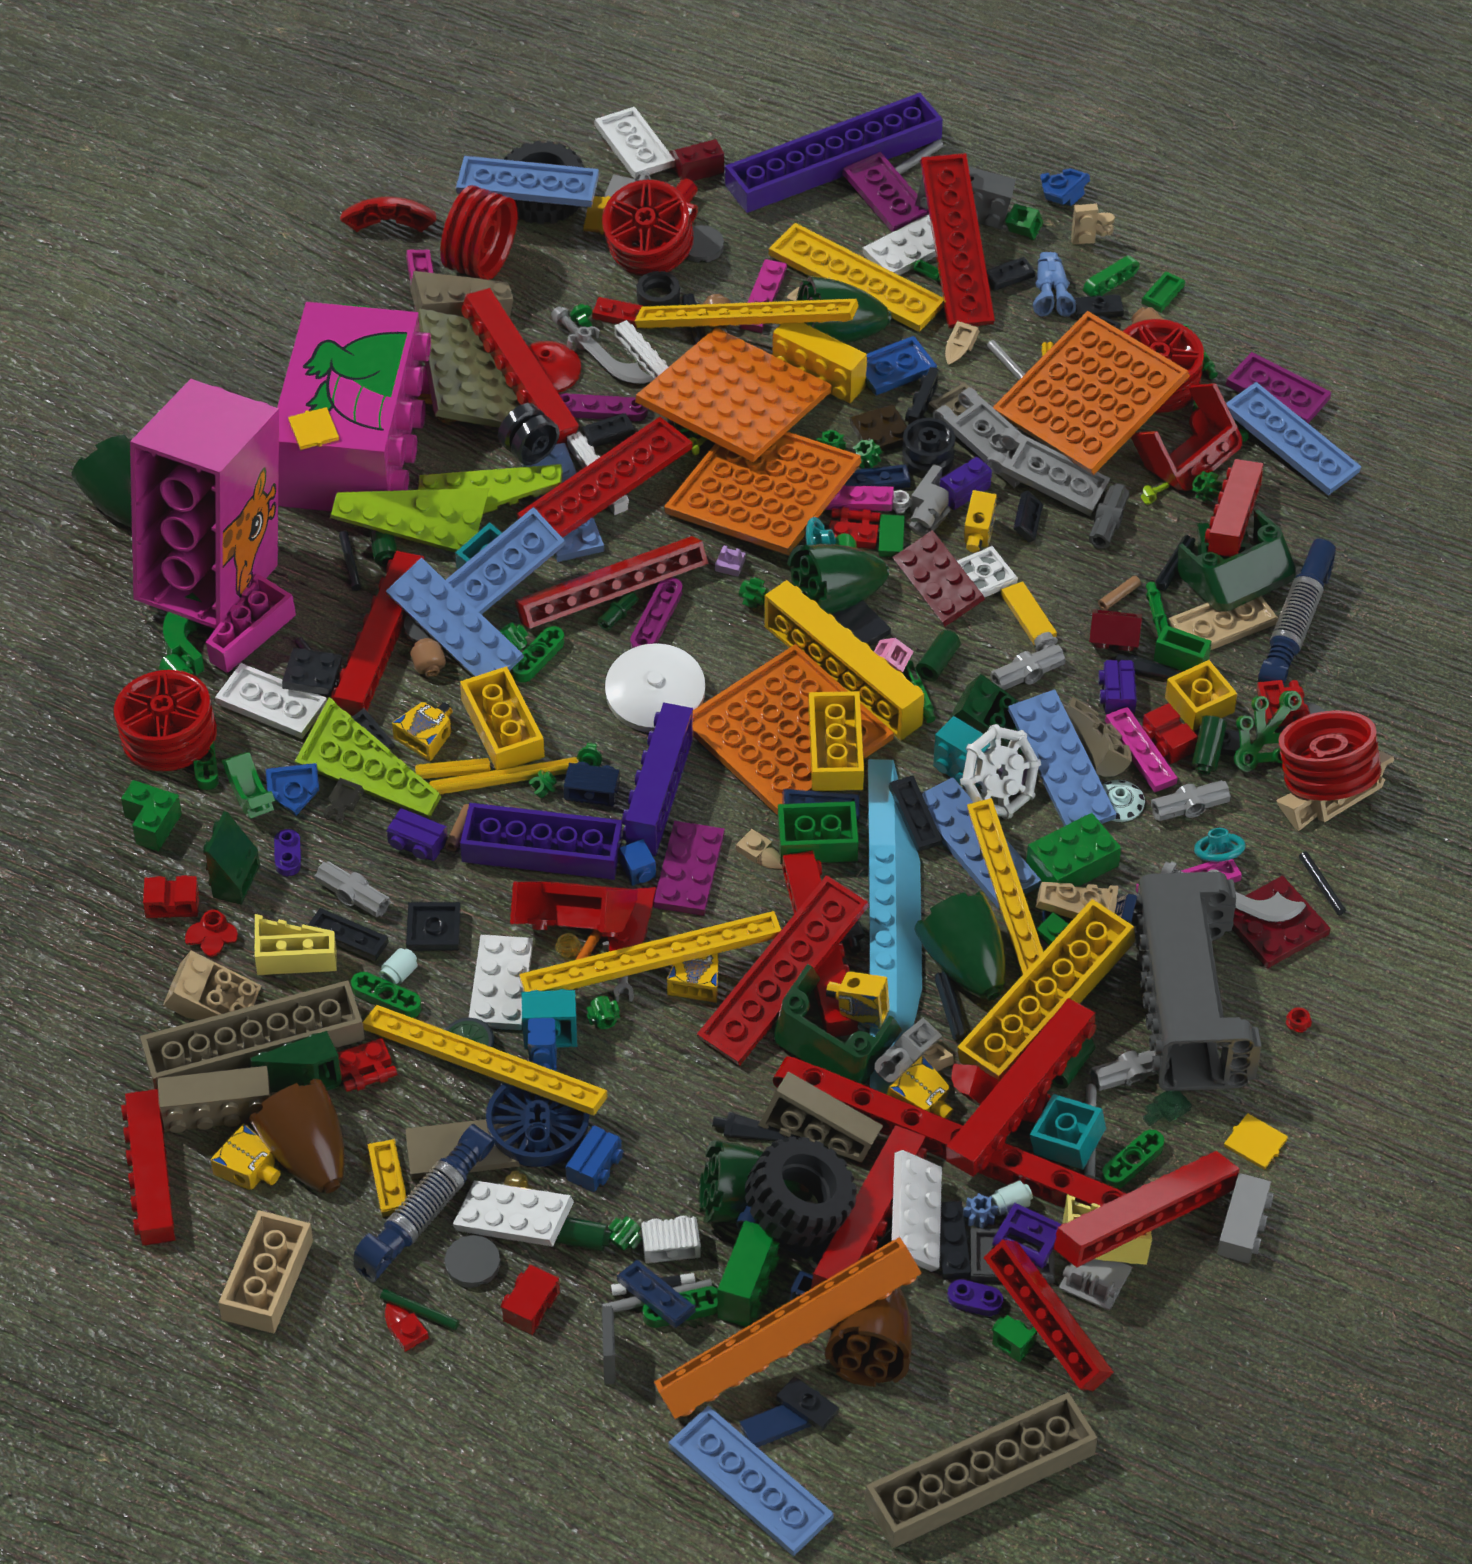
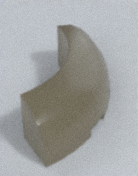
M1072 696L1065 710L1087 755L1094 765L1097 775L1107 777L1122 773L1132 761L1129 746L1123 745L1120 741L1122 735L1111 723L1104 724L1098 718L1099 713Z

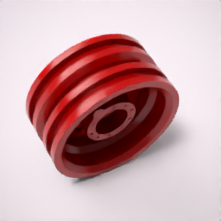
M649 179L629 183L616 191L604 208L602 225L608 247L615 262L624 270L640 276L652 271L669 272L680 265L690 253L694 241V230L688 205L683 195L672 185L663 181ZM636 242V244L639 246L634 247L632 246V243Z
M470 185L463 189L454 201L444 225L440 246L443 266L446 269L455 270L458 273L467 274L473 278L493 279L504 265L515 237L518 212L514 199L499 193H492L475 185Z
M1164 319L1143 320L1125 328L1122 332L1188 370L1190 375L1155 413L1176 411L1193 401L1189 387L1191 385H1200L1204 359V348L1198 336L1186 326Z
M159 670L144 674L127 684L115 701L114 716L124 753L134 764L144 769L172 771L193 764V761H198L209 752L213 741L215 742L217 726L209 691L199 678L190 673L178 670Z
M1341 710L1313 713L1289 724L1279 736L1285 785L1289 791L1299 797L1318 801L1344 799L1364 792L1380 778L1382 768L1376 727L1368 717L1362 714Z

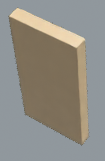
M1260 596L1226 612L1217 611L1209 603L1168 618V625L1211 640L1210 650H1213L1276 625L1278 617L1263 597Z

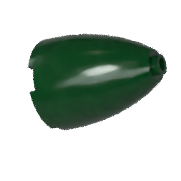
M808 276L807 281L802 280L796 301L857 299L859 307L852 321L804 322L839 341L848 344L863 340L882 331L891 322V312L888 311L887 306L862 289L842 281L817 276Z
M117 435L96 444L97 450L92 452L86 459L81 457L75 464L71 475L80 490L96 507L118 523L132 529L130 441L132 439L127 438L126 435Z
M800 545L792 550L788 559V565L791 567L792 582L790 583L799 587L809 599L816 601L819 607L827 614L840 612L867 599L886 582L889 576V567L882 559L861 549L844 545Z
M981 891L971 896H967L966 892L959 893L930 908L931 914L924 921H917L914 929L934 962L948 977L969 993L988 1001L998 998L1002 994L1001 991L1005 984V952L1000 928L985 894Z
M715 1140L710 1142L705 1152V1157H708L709 1161L705 1164L704 1173L701 1172L699 1182V1211H705L704 1223L736 1224L740 1213L744 1212L747 1206L745 1198L747 1195L745 1193L747 1176L763 1153L762 1151L735 1143ZM784 1180L789 1191L797 1198L805 1202L811 1200L812 1192L807 1187L796 1181Z

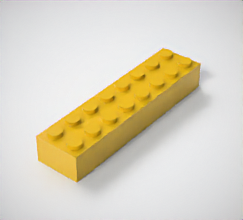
M788 580L765 595L764 627L789 648L795 644L800 647L848 692L860 691V703L894 733L896 738L902 741L922 726L924 693L919 686L913 685L905 678L902 672L896 671L888 664L885 658L873 652L868 644L861 642L850 629L844 628L836 621L833 615L827 614L819 607L816 601L809 599L799 587L792 585Z
M1091 899L959 1044L957 1049L960 1063L964 1065H977L984 1072L1000 1081L1064 1002L1070 998L1080 1004L1135 943L1134 926L1094 899Z

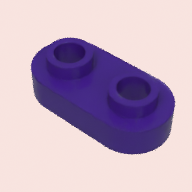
M291 829L279 831L274 838L275 867L282 876H293L301 869L300 836Z
M956 1280L948 1288V1302L956 1309L984 1316H994L1002 1309L1003 1296L995 1287L967 1280ZM963 1290L966 1291V1293L961 1294L958 1291ZM985 1297H992L993 1300H986Z

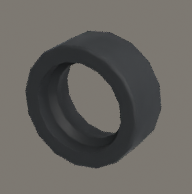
M652 271L644 274L638 280L636 286L637 303L639 305L647 307L679 304L680 284L674 275L664 271ZM653 288H665L671 291L669 295L664 297H653L646 294L648 290Z

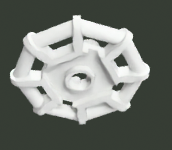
M995 724L991 725L989 730L975 742L967 745L963 778L960 779V783L964 785L973 803L990 799L991 797L998 798V805H994L997 815L1006 820L1012 818L1013 813L1025 803L1034 799L1036 796L1034 789L1041 760L1034 753L1027 739V733L1023 730L1014 731L1001 728ZM1001 738L1011 740L1008 747L1001 746ZM990 743L991 746L988 748L990 750L983 753L981 749ZM1019 747L1026 757V761H1024L1021 755H1018L1017 750ZM1002 767L1003 773L999 778V774H996V770ZM1024 769H1028L1025 786L1021 784ZM975 783L981 784L983 788L980 789L982 792L981 795L978 792ZM1017 793L1020 794L1011 803H1009V796L1015 795Z

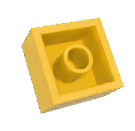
M1207 660L1168 678L1165 699L1176 710L1183 721L1195 731L1201 726L1203 716L1223 718L1234 713L1237 692L1212 662Z

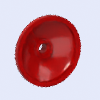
M539 341L527 345L558 393L569 389L577 382L581 374V362L573 349H569L566 345L554 341Z

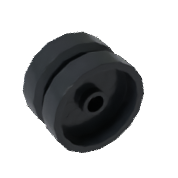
M525 403L517 406L504 418L499 427L498 440L522 464L533 465L539 463L551 453L558 442L560 431L558 425L536 405Z
M936 418L918 419L907 426L903 435L902 463L907 465L909 473L919 478H924L933 464L942 467V476L950 471L954 462L955 433L952 427Z

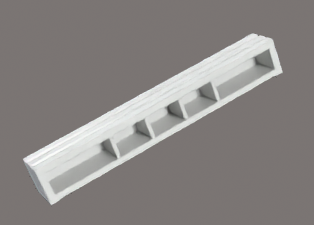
M626 320L615 325L616 338L650 376H653L655 379L668 368L666 361L659 357L658 352L651 348L650 343L643 339L642 334L635 330L633 324Z
M581 432L567 436V447L582 468L600 458L599 455L595 454L593 446L588 444L586 436L583 437ZM624 495L609 506L614 515L628 510L629 499L627 495Z

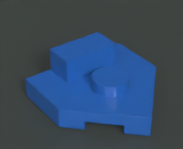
M1074 169L1062 170L1063 173L1051 176L1049 173L1041 174L1045 199L1062 205L1072 206L1085 194L1084 186L1090 181L1089 174Z
M317 763L266 769L267 791H272L275 801L295 816L299 814L319 791Z

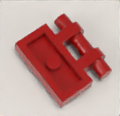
M842 507V509L832 508L831 518H840V521L830 520L829 529L833 531L835 538L840 534H849L856 541L857 548L876 549L879 525L870 524V522H880V513L871 512V509L857 511L849 510V507ZM848 519L860 520L862 523L848 522Z
M1282 680L1257 683L1258 696H1264L1269 701V706L1265 710L1266 724L1280 708L1279 697L1285 691L1298 692L1302 703L1297 710L1290 711L1279 726L1291 724L1293 717L1299 719L1310 714L1308 705L1303 700L1305 697L1303 688L1299 686L1297 680L1290 681L1289 687L1285 688ZM1292 696L1290 700L1294 701L1295 704V698Z
M383 1038L338 1052L342 1081L351 1078V1080L343 1082L346 1092L354 1089L360 1091L365 1089L366 1085L378 1081L381 1084L387 1082L388 1078L397 1076V1070L394 1065L384 1068L391 1065L392 1062ZM373 1070L375 1071V1072H372V1073H369V1074H366V1075L361 1076V1074H364V1073H367V1072H370V1071H373Z

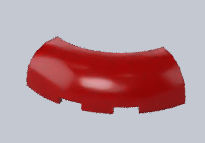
M388 196L366 199L350 206L342 212L340 221L356 232L387 219L395 220L398 224L407 225L422 232L436 222L437 217L436 212L426 205L406 198Z
M953 1064L951 1079L954 1087L967 1099L980 1106L998 1084L999 1080L984 1072L977 1065ZM1048 1093L1041 1094L1037 1099L1034 1109L1030 1113L1026 1112L1021 1121L1036 1124L1051 1096Z

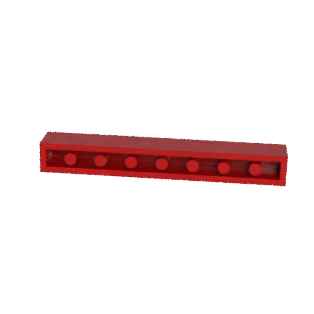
M487 288L466 294L461 308L462 314L472 325L475 335L481 339L486 352L490 353L496 368L504 375L507 385L515 392L518 402L521 405L525 403L536 405L558 425L560 434L557 444L566 443L567 436L577 433L579 424L492 290Z
M690 536L518 598L514 601L520 622L528 628H533L708 564L703 541Z
M396 551L393 560L390 559L388 561L387 574L385 578L382 577L380 580L378 595L373 596L371 611L366 613L364 617L363 630L357 633L356 646L354 650H350L347 667L341 670L340 683L338 687H334L331 699L351 716H354L363 708L368 711L403 628L405 617L408 615L387 595L386 590L421 557L425 560L424 556Z
M813 851L783 855L782 871L794 914L821 882L820 860L816 861ZM842 943L837 945L816 971L820 981L813 989L823 1029L833 1037L851 1035L857 1032L859 1023L840 1014L839 1000L826 997L828 983L831 981L841 984L846 973L850 972L848 964H843L842 959L845 958Z
M1070 998L1064 1002L946 1146V1162L972 1177L980 1169L984 1170L987 1167L995 1150L999 1151L1003 1147L1008 1134L1018 1129L1021 1118L1026 1112L1030 1113L1034 1109L1037 1099L1041 1094L1044 1095L1048 1092L1052 1080L1056 1075L1060 1076L1064 1072L1067 1062L1071 1057L1078 1055L1086 1038L1090 1039L1094 1035L1097 1025H1095V1012Z
M895 1125L856 1196V1203L852 1212L835 1233L815 1269L811 1289L876 1250L877 1238L884 1236L888 1226L887 1220L888 1218L892 1219L894 1154L904 1150L925 1160L928 1151L927 1148H924L926 1136Z
M1218 1151L1202 1156L1198 1160L1188 1165H1183L1179 1169L1163 1175L1148 1184H1144L1128 1194H1123L1121 1197L1105 1203L1095 1210L1084 1213L1068 1223H1063L1056 1231L1054 1249L1075 1267H1079L1233 1191L1240 1168Z

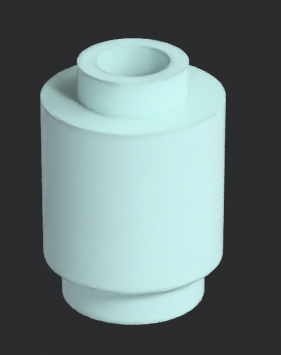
M397 949L381 966L380 978L400 985L417 968L416 955L409 949Z
M1017 1181L996 1190L991 1195L992 1205L998 1206L997 1216H1007L1014 1203L1026 1208L1029 1207L1033 1194L1027 1184Z

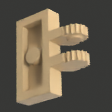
M1097 204L1074 205L1071 234L1072 245L1095 243L1096 234L1099 236L1111 235L1114 232L1112 224L1115 222V216L1111 213H1098Z

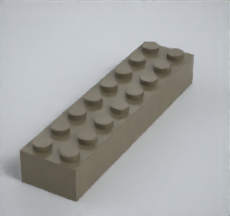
M348 980L140 1036L144 1058L154 1089H158V1078L235 1070L240 1067L241 1069L247 1068V1066L251 1065L250 1058L257 1056L261 1052L277 1049L286 1043L296 1042L307 1038L311 1034L321 1033L326 1030L335 1048L365 1040L363 1022Z
M1068 1392L866 1485L865 1503L893 1549L1095 1455L1097 1436Z

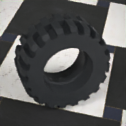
M534 141L533 144H522L521 148L516 147L511 151V154L508 153L503 159L584 168L581 158L572 149H566V146L560 143L558 145L554 144L553 141H547V143ZM514 200L517 205V218L519 220L524 219L525 222L531 224L532 222H537V224H544V222H550V224L557 223V220L561 219L563 221L567 219L569 214L573 215L580 208V206Z
M788 1137L784 1140L773 1142L771 1146L763 1151L747 1176L748 1180L745 1183L746 1203L748 1207H751L750 1213L754 1220H759V1226L764 1231L767 1229L771 1232V1236L777 1240L781 1238L785 1240L786 1244L794 1245L799 1243V1246L809 1247L811 1243L813 1246H817L834 1237L837 1230L852 1212L856 1203L855 1195L857 1194L856 1184L852 1183L854 1181L851 1170H847V1163L844 1159H839L836 1156L837 1152L832 1148H825L823 1146L824 1143L817 1140L811 1142L810 1138L800 1137L796 1140V1137ZM784 1180L796 1181L807 1187L815 1196L818 1204L805 1202L797 1198L789 1191Z

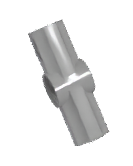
M1055 644L1033 654L1025 651L1018 654L1012 663L991 671L990 677L992 682L1003 690L1022 682L1034 684L1041 679L1044 673L1064 665L1066 658L1061 647Z
M1221 780L1196 787L1194 784H1186L1180 787L1174 794L1152 799L1151 807L1153 816L1158 821L1184 814L1188 818H1193L1202 814L1206 808L1230 802L1231 796L1226 781Z
M329 861L323 862L318 867L315 881L335 892L343 904L347 906L355 904L376 918L378 916L382 917L390 904V898L369 886L368 881L357 872L349 874Z
M1150 1050L1139 1054L1136 1051H1128L1121 1054L1116 1061L1092 1067L1090 1071L1092 1083L1097 1086L1099 1091L1125 1083L1127 1086H1132L1131 1083L1137 1081L1144 1082L1148 1076L1157 1074V1072H1153L1152 1057L1155 1056V1053Z

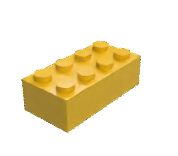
M782 323L773 332L772 355L832 384L830 394L838 399L851 403L866 387V353L805 323Z
M507 666L460 681L461 701L496 770L517 767L545 757L544 738Z
M860 691L809 692L808 715L812 791L863 790L864 762Z

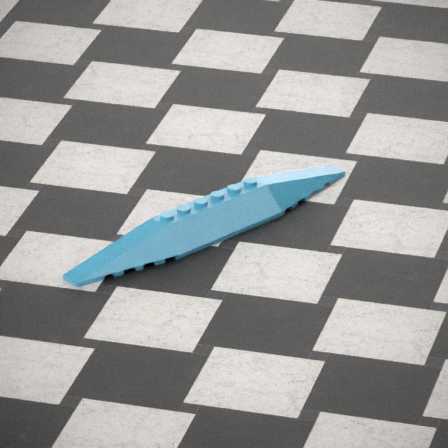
M868 759L869 974L887 977L890 1010L885 1021L890 1015L895 1018L902 1029L892 1044L893 1046L901 1035L914 1025L922 994V943L914 929L917 921L921 920L920 859L889 789L890 782L899 780L894 761ZM869 1026L870 1035L875 1037L880 1029ZM875 1070L870 1075V1088L887 1094L889 1087L895 1082L885 1081Z

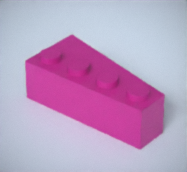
M257 573L253 578L252 585L249 588L246 587L243 591L242 598L237 605L234 604L229 610V616L226 620L220 622L206 641L210 663L229 673L296 616L293 595Z

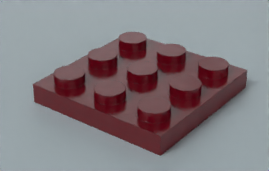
M1283 875L1245 896L1254 900H1267L1278 891L1281 896L1288 900L1305 903V908L1297 916L1289 920L1273 922L1262 920L1237 908L1234 911L1232 930L1267 969L1330 934L1331 930L1327 923Z

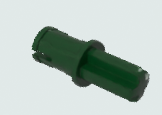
M632 591L625 594L617 603L613 602L608 611L598 618V625L603 630L609 631L614 624L627 616L626 612L638 602V596Z

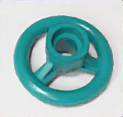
M817 517L809 519L806 526L807 545L835 544V535L831 529L825 530L823 523Z
M1214 828L1208 832V836L1203 837L1195 844L1194 852L1202 860L1223 862L1241 855L1245 850L1246 844L1240 836L1229 833L1227 829ZM1206 844H1209L1207 849L1202 851V848Z

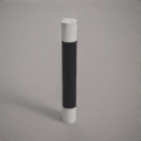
M694 1273L661 1277L670 1287L695 1283ZM621 1284L611 1285L612 1296L631 1293Z

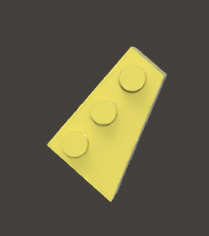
M255 914V963L257 975L337 971V949L334 931L303 924L302 927L289 925L285 920L279 919L276 922L263 919L262 915Z
M1067 1195L1063 1223H1068L1084 1213L1099 1208L1101 1205L1092 1203L1090 1207L1075 1202L1076 1197ZM1150 1231L1095 1259L1147 1265L1152 1232Z

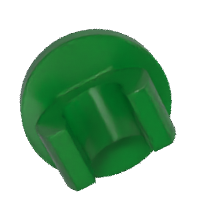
M584 304L575 306L570 313L571 320L579 322L582 327H591L592 323L589 317L592 315V308Z
M587 743L586 747L580 749L577 754L579 762H586L591 766L598 767L602 763V755L597 750L596 743Z
M543 770L538 771L539 777H534L529 781L533 788H537L540 785L539 789L534 791L539 798L544 797L549 790L551 792L556 790L555 784L557 781L550 771L545 773Z

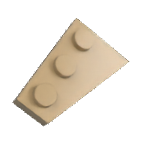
M1042 882L1038 891L1036 908L1074 919L1089 901L1094 899L1115 913L1119 886L1110 885L1109 888H1098L1097 885L1088 884L1087 887H1075L1072 883Z

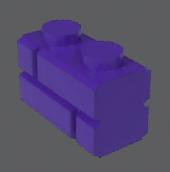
M975 457L941 478L940 487L948 491V506L956 510L971 500L973 490L984 492L991 488L990 478L992 477V470L980 458Z
M1106 660L1103 670L1098 672V684L1103 685V690H1100L1099 694L1100 705L1105 706L1106 715L1128 707L1134 714L1137 702L1134 662L1132 660H1121L1120 662L1117 660Z
M404 809L398 811L395 819L387 827L388 843L396 850L404 849L412 852L419 859L427 858L435 861L448 839L447 826Z

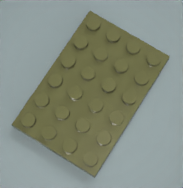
M419 308L420 332L431 334L430 357L428 361H425L434 415L499 428L504 418L521 404L518 402L513 389L507 385L502 372L496 368L490 353H487L484 349L481 339L475 335L472 325L464 317Z

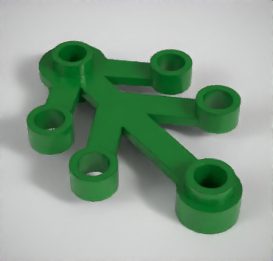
M1285 691L1280 695V708L1267 724L1265 710L1269 706L1268 699L1264 696H1256L1252 699L1251 706L1254 709L1256 738L1252 744L1250 742L1249 730L1254 725L1253 719L1246 715L1238 717L1236 726L1239 729L1240 748L1234 755V763L1239 770L1252 771L1258 763L1274 761L1275 763H1283L1282 760L1278 759L1280 748H1276L1273 752H1258L1265 744L1279 743L1281 733L1274 732L1290 711H1295L1301 706L1302 699L1298 692ZM1292 696L1295 698L1294 705H1291L1290 698ZM1259 699H1261L1263 702L1261 708L1257 706V702ZM1243 719H1246L1248 722L1245 728L1242 725ZM1247 754L1250 756L1249 763L1245 762V756Z

